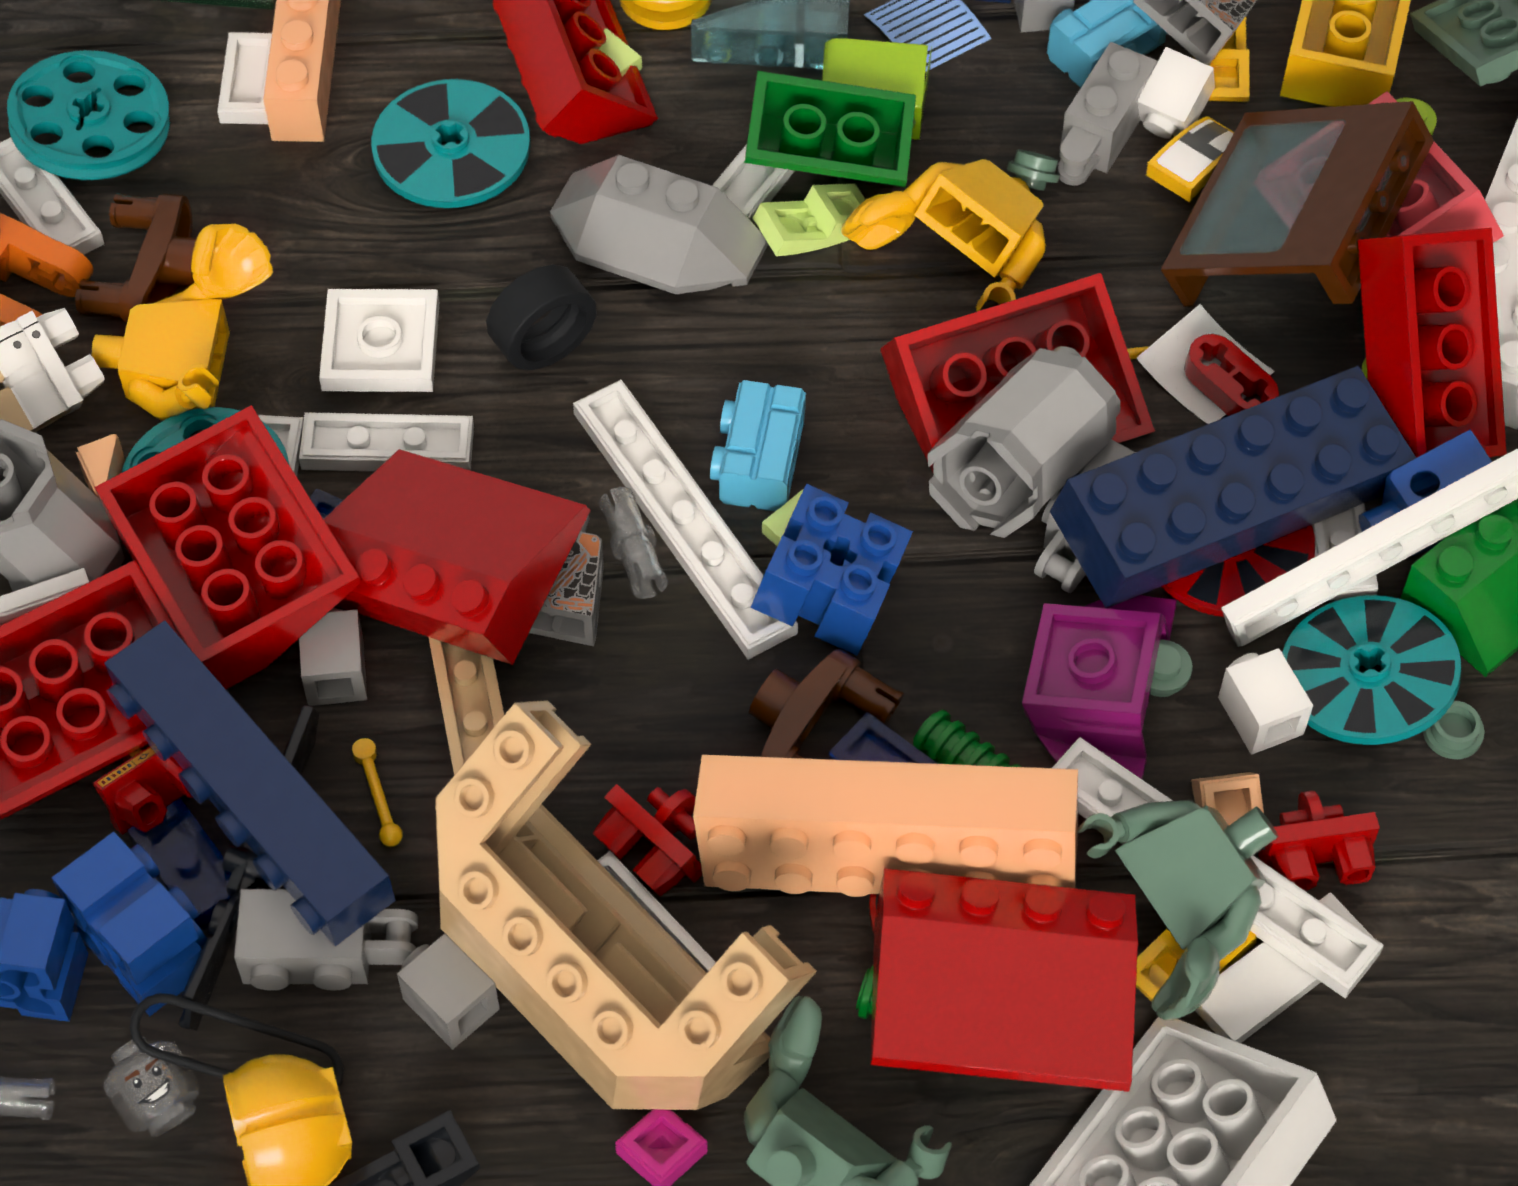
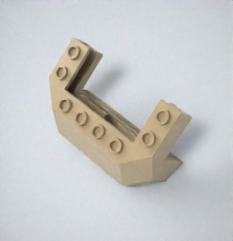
M549 701L514 703L436 797L439 904L442 931L495 982L499 991L612 1109L698 1110L727 1098L770 1057V1037L765 1032V1029L817 971L808 962L802 963L777 938L780 934L771 925L761 927L753 937L748 932L741 933L714 966L706 972L542 805L544 800L591 746V743L584 736H577L554 713L556 708Z

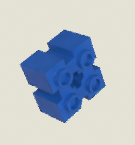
M806 483L750 608L792 627L797 617L800 616L819 625L814 637L857 656L876 619L913 531L871 512L866 523L844 514L849 502Z
M112 832L54 875L52 880L60 898L66 900L75 921L73 925L75 932L80 933L83 942L104 966L107 965L114 972L120 984L138 1004L146 997L158 993L177 996L184 991L207 939L194 921L199 916L198 912L179 887L174 886L168 891L158 882L155 877L160 874V870L142 846L136 844L130 849L115 832ZM167 1003L152 1005L145 1012L150 1017Z
M30 889L25 891L24 894L15 893L13 899L0 898V1007L18 1009L21 1016L70 1022L89 953L80 933L73 932L75 921L66 900L61 899L52 892Z

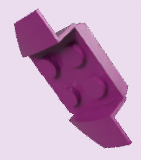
M1139 595L1110 608H1105L1101 600L1086 606L1044 603L1022 705L1025 716L1031 723L1033 732L1056 763L1080 737L1143 780L1147 752L1142 730L1160 640L1170 641L1177 600Z

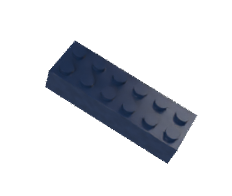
M1356 366L1069 478L1053 504L1050 513L1104 607L1110 608L1381 497L1384 494L1386 477L1393 470L1415 459L1416 456L1359 366Z

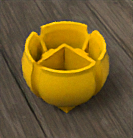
M267 1055L249 1060L232 1073L223 1075L237 1144L242 1146L245 1157L242 1164L248 1186H328L338 1176L347 1160L351 1159L352 1140L333 1067L324 1069L310 1060L292 1055Z

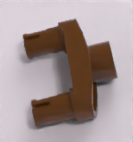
M121 193L115 194L113 198L115 203H111L109 210L112 226L114 228L126 227L148 231L130 279L124 283L97 282L90 279H82L79 286L81 289H77L75 294V306L80 314L111 315L113 317H121L124 322H127L130 309L134 306L153 304L172 296L178 285L190 286L194 283L193 273L191 272V259L197 238H191L193 226L192 212L189 201L184 195L162 193L158 197H138Z
M837 649L822 660L801 683L779 669H774L757 692L748 714L772 728L761 757L805 759L799 755V748L832 700L837 702L841 698L885 726L891 717L890 714L893 715L899 706L904 693L900 690H895L860 668L861 661L843 650Z

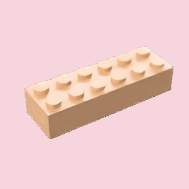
M702 755L693 818L705 887H719L726 891H741L746 888L780 890L789 894H802L807 891L836 892L852 897H863L869 894L880 893L884 868L1075 888L1078 838V769Z

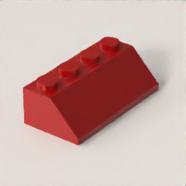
M493 0L492 5L505 31L507 45L513 53L519 68L521 82L528 92L536 113V122L545 133L552 137L559 136L578 144H584L650 126L658 119L638 67L630 65L626 74L621 77V72L615 62L608 55L598 50L606 42V35L603 31L606 28L628 45L610 0Z
M1492 227L1359 239L1358 250L1367 379L1416 458L1469 430L1473 432L1489 457L1506 455Z

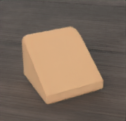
M111 434L77 447L78 452L76 454L86 484L98 498L95 487L119 475L125 463L119 437L116 434Z
M1245 772L1191 780L1195 803L1200 807L1209 806L1217 809L1228 825H1231L1256 806L1264 813L1260 779L1257 773Z

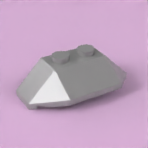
M621 155L572 173L550 210L553 223L558 227L563 240L576 261L673 294L712 290L730 283L733 287L747 285L768 246L761 231L719 188Z

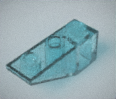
M752 0L694 19L691 22L692 61L715 64L729 63L768 67L784 66L823 69L825 43L834 38L848 39L850 0Z

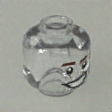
M142 1036L146 1043L149 1044L146 1038ZM133 1040L120 1047L111 1055L115 1066L105 1076L103 1089L129 1130L134 1132L149 1131L152 1137H156L175 1128L196 1111L197 1107L193 1101L197 1098L201 1085L192 1069L153 1058L141 1052ZM159 1040L149 1044L155 1048L184 1056L174 1042Z

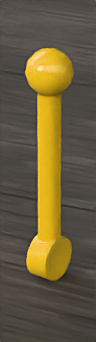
M362 738L357 740L352 746L353 758L357 763L362 764L382 826L379 831V839L383 845L393 847L402 840L403 831L397 824L393 823L374 763L377 756L376 745L372 740Z

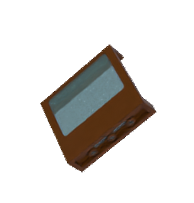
M1414 102L1245 113L1160 269L1183 306L1194 305L1209 276L1315 273L1333 304H1353L1361 288L1358 240L1387 236L1434 142Z

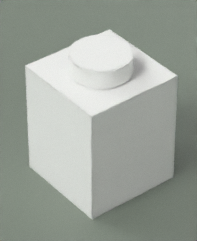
M1165 47L1137 101L1140 121L1143 122V126L1161 138L1170 139L1172 135H1178L1185 128L1196 122L1215 89L1214 67Z
M1279 648L1262 655L1257 653L1243 655L1233 661L1225 670L1218 699L1251 755L1304 735L1313 704Z

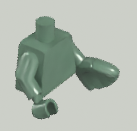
M1191 800L1148 802L1118 812L1112 817L1102 813L1091 815L1079 826L1077 833H1082L1091 828L1096 829L1103 835L1104 843L1093 846L1087 852V855L1092 858H1100L1117 841L1122 843L1123 845L1115 850L1182 950H1185L1170 977L1156 993L1151 1003V1007L1157 1012L1159 1018L1163 1020L1181 1018L1195 1011L1209 998L1219 977L1220 960L1247 940L1262 903L1259 889L1266 882L1264 875L1251 856L1279 836L1268 818L1257 806L1231 825L1227 824L1217 809L1209 806L1200 807Z
M807 996L795 997L774 1028L769 1041L770 1075L749 1102L744 1112V1125L749 1142L755 1147L746 1161L749 1168L772 1186H917V1177L924 1179L939 1177L944 1170L952 1143H946L939 1150L927 1148L934 1129L932 1126H922L915 1131L906 1161L903 1162L896 1159L804 1088L799 1089L813 1061L812 1057H814L821 1030L822 1014L821 1008L812 998Z

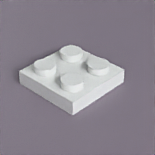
M328 289L319 374L321 390L433 392L439 317L438 289Z

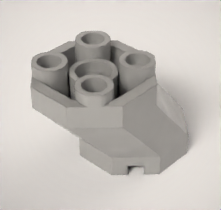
M1059 346L1054 351L1039 348L1012 368L1004 379L927 454L928 467L933 464L934 475L929 480V494L960 528L975 531L979 525L994 528L990 535L1002 538L1007 537L1032 520L1043 505L1065 485L1067 479L1074 477L1115 435L1116 417L1120 413V399L1116 395V391L1085 357H1081L1075 349L1065 346Z
M1 419L0 573L9 581L12 592L81 568L85 569L89 582L119 568L124 562L125 557L118 534L101 500L46 449L42 435Z

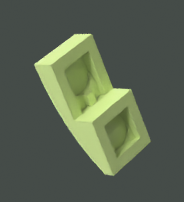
M855 183L812 185L804 201L760 203L753 216V220L776 256L806 253L850 240L842 235V224L865 201V198Z

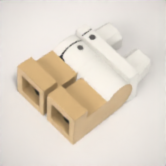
M65 308L45 313L37 318L34 312L31 311L15 321L0 326V388L4 386V389L0 391V420L3 419L32 432H37L61 417L79 409L83 398L103 384L105 380L104 375L91 354L64 367L56 353V348L76 339L79 335L75 324Z

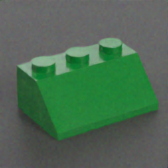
M757 71L744 163L906 187L916 95Z
M1518 499L1447 536L1412 564L1400 598L1414 603L1436 616L1451 632L1457 643L1460 656L1484 677H1487L1518 651Z

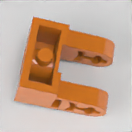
M0 213V280L6 282L10 274L14 273L60 295L75 297L76 290L81 289L79 286L82 279H90L94 272L88 258L78 250ZM0 293V326L15 321L31 311L34 312L36 318L43 315Z

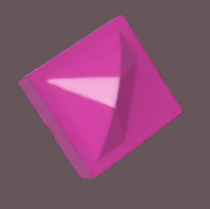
M652 1109L615 1142L616 1154L652 1186H671L708 1152L707 1140L690 1125L684 1123L672 1110Z

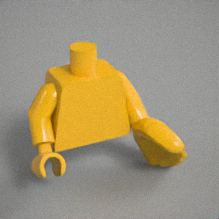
M985 159L965 165L948 162L935 163L903 192L892 191V193L877 194L866 199L849 215L842 224L841 229L842 235L856 242L860 247L872 250L878 249L904 234L917 217L994 278L998 274L1002 280L1000 282L992 283L985 289L977 302L976 311H980L988 300L996 301L998 304L1015 300V288H1023L1041 261L1046 248L1043 226L1036 219L1044 206L1042 201L1030 192L1028 184L1018 177H1010L991 161Z
M236 223L210 224L204 227L198 234L192 253L191 272L193 273L194 283L184 291L158 302L140 304L130 309L124 336L95 335L92 343V357L98 367L118 369L125 397L161 421L180 415L188 410L215 407L230 334L222 300L245 293L271 277L273 268L270 263L271 255L267 246L263 244V241L254 232H249L247 228Z

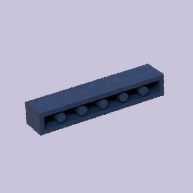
M165 620L104 662L113 686L107 689V693L118 710L128 720L134 715L140 718L147 727L142 731L143 736L153 751L163 761H166L171 756L183 769L178 774L179 778L189 793L200 804L207 799L212 802L220 812L215 819L222 831L236 847L244 842L248 844L258 856L252 860L256 870L274 891L283 885L296 900L290 907L310 934L314 935L321 930L336 947L396 901L389 875Z

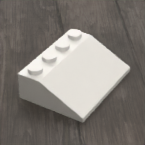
M1157 1017L1133 1049L1130 1091L1102 1089L1029 1186H1290L1337 1120L1317 1072L1179 1019L1163 1020Z

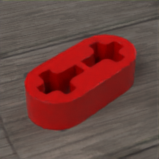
M1205 334L1196 338L1190 345L1184 366L1186 377L1228 416L1278 397L1279 389L1274 379L1224 336ZM1202 358L1208 362L1216 358L1221 364L1219 366L1216 363H1211L1206 366L1201 361ZM1243 394L1247 397L1257 394L1261 397V400L1259 401L1254 398L1246 402L1241 397Z

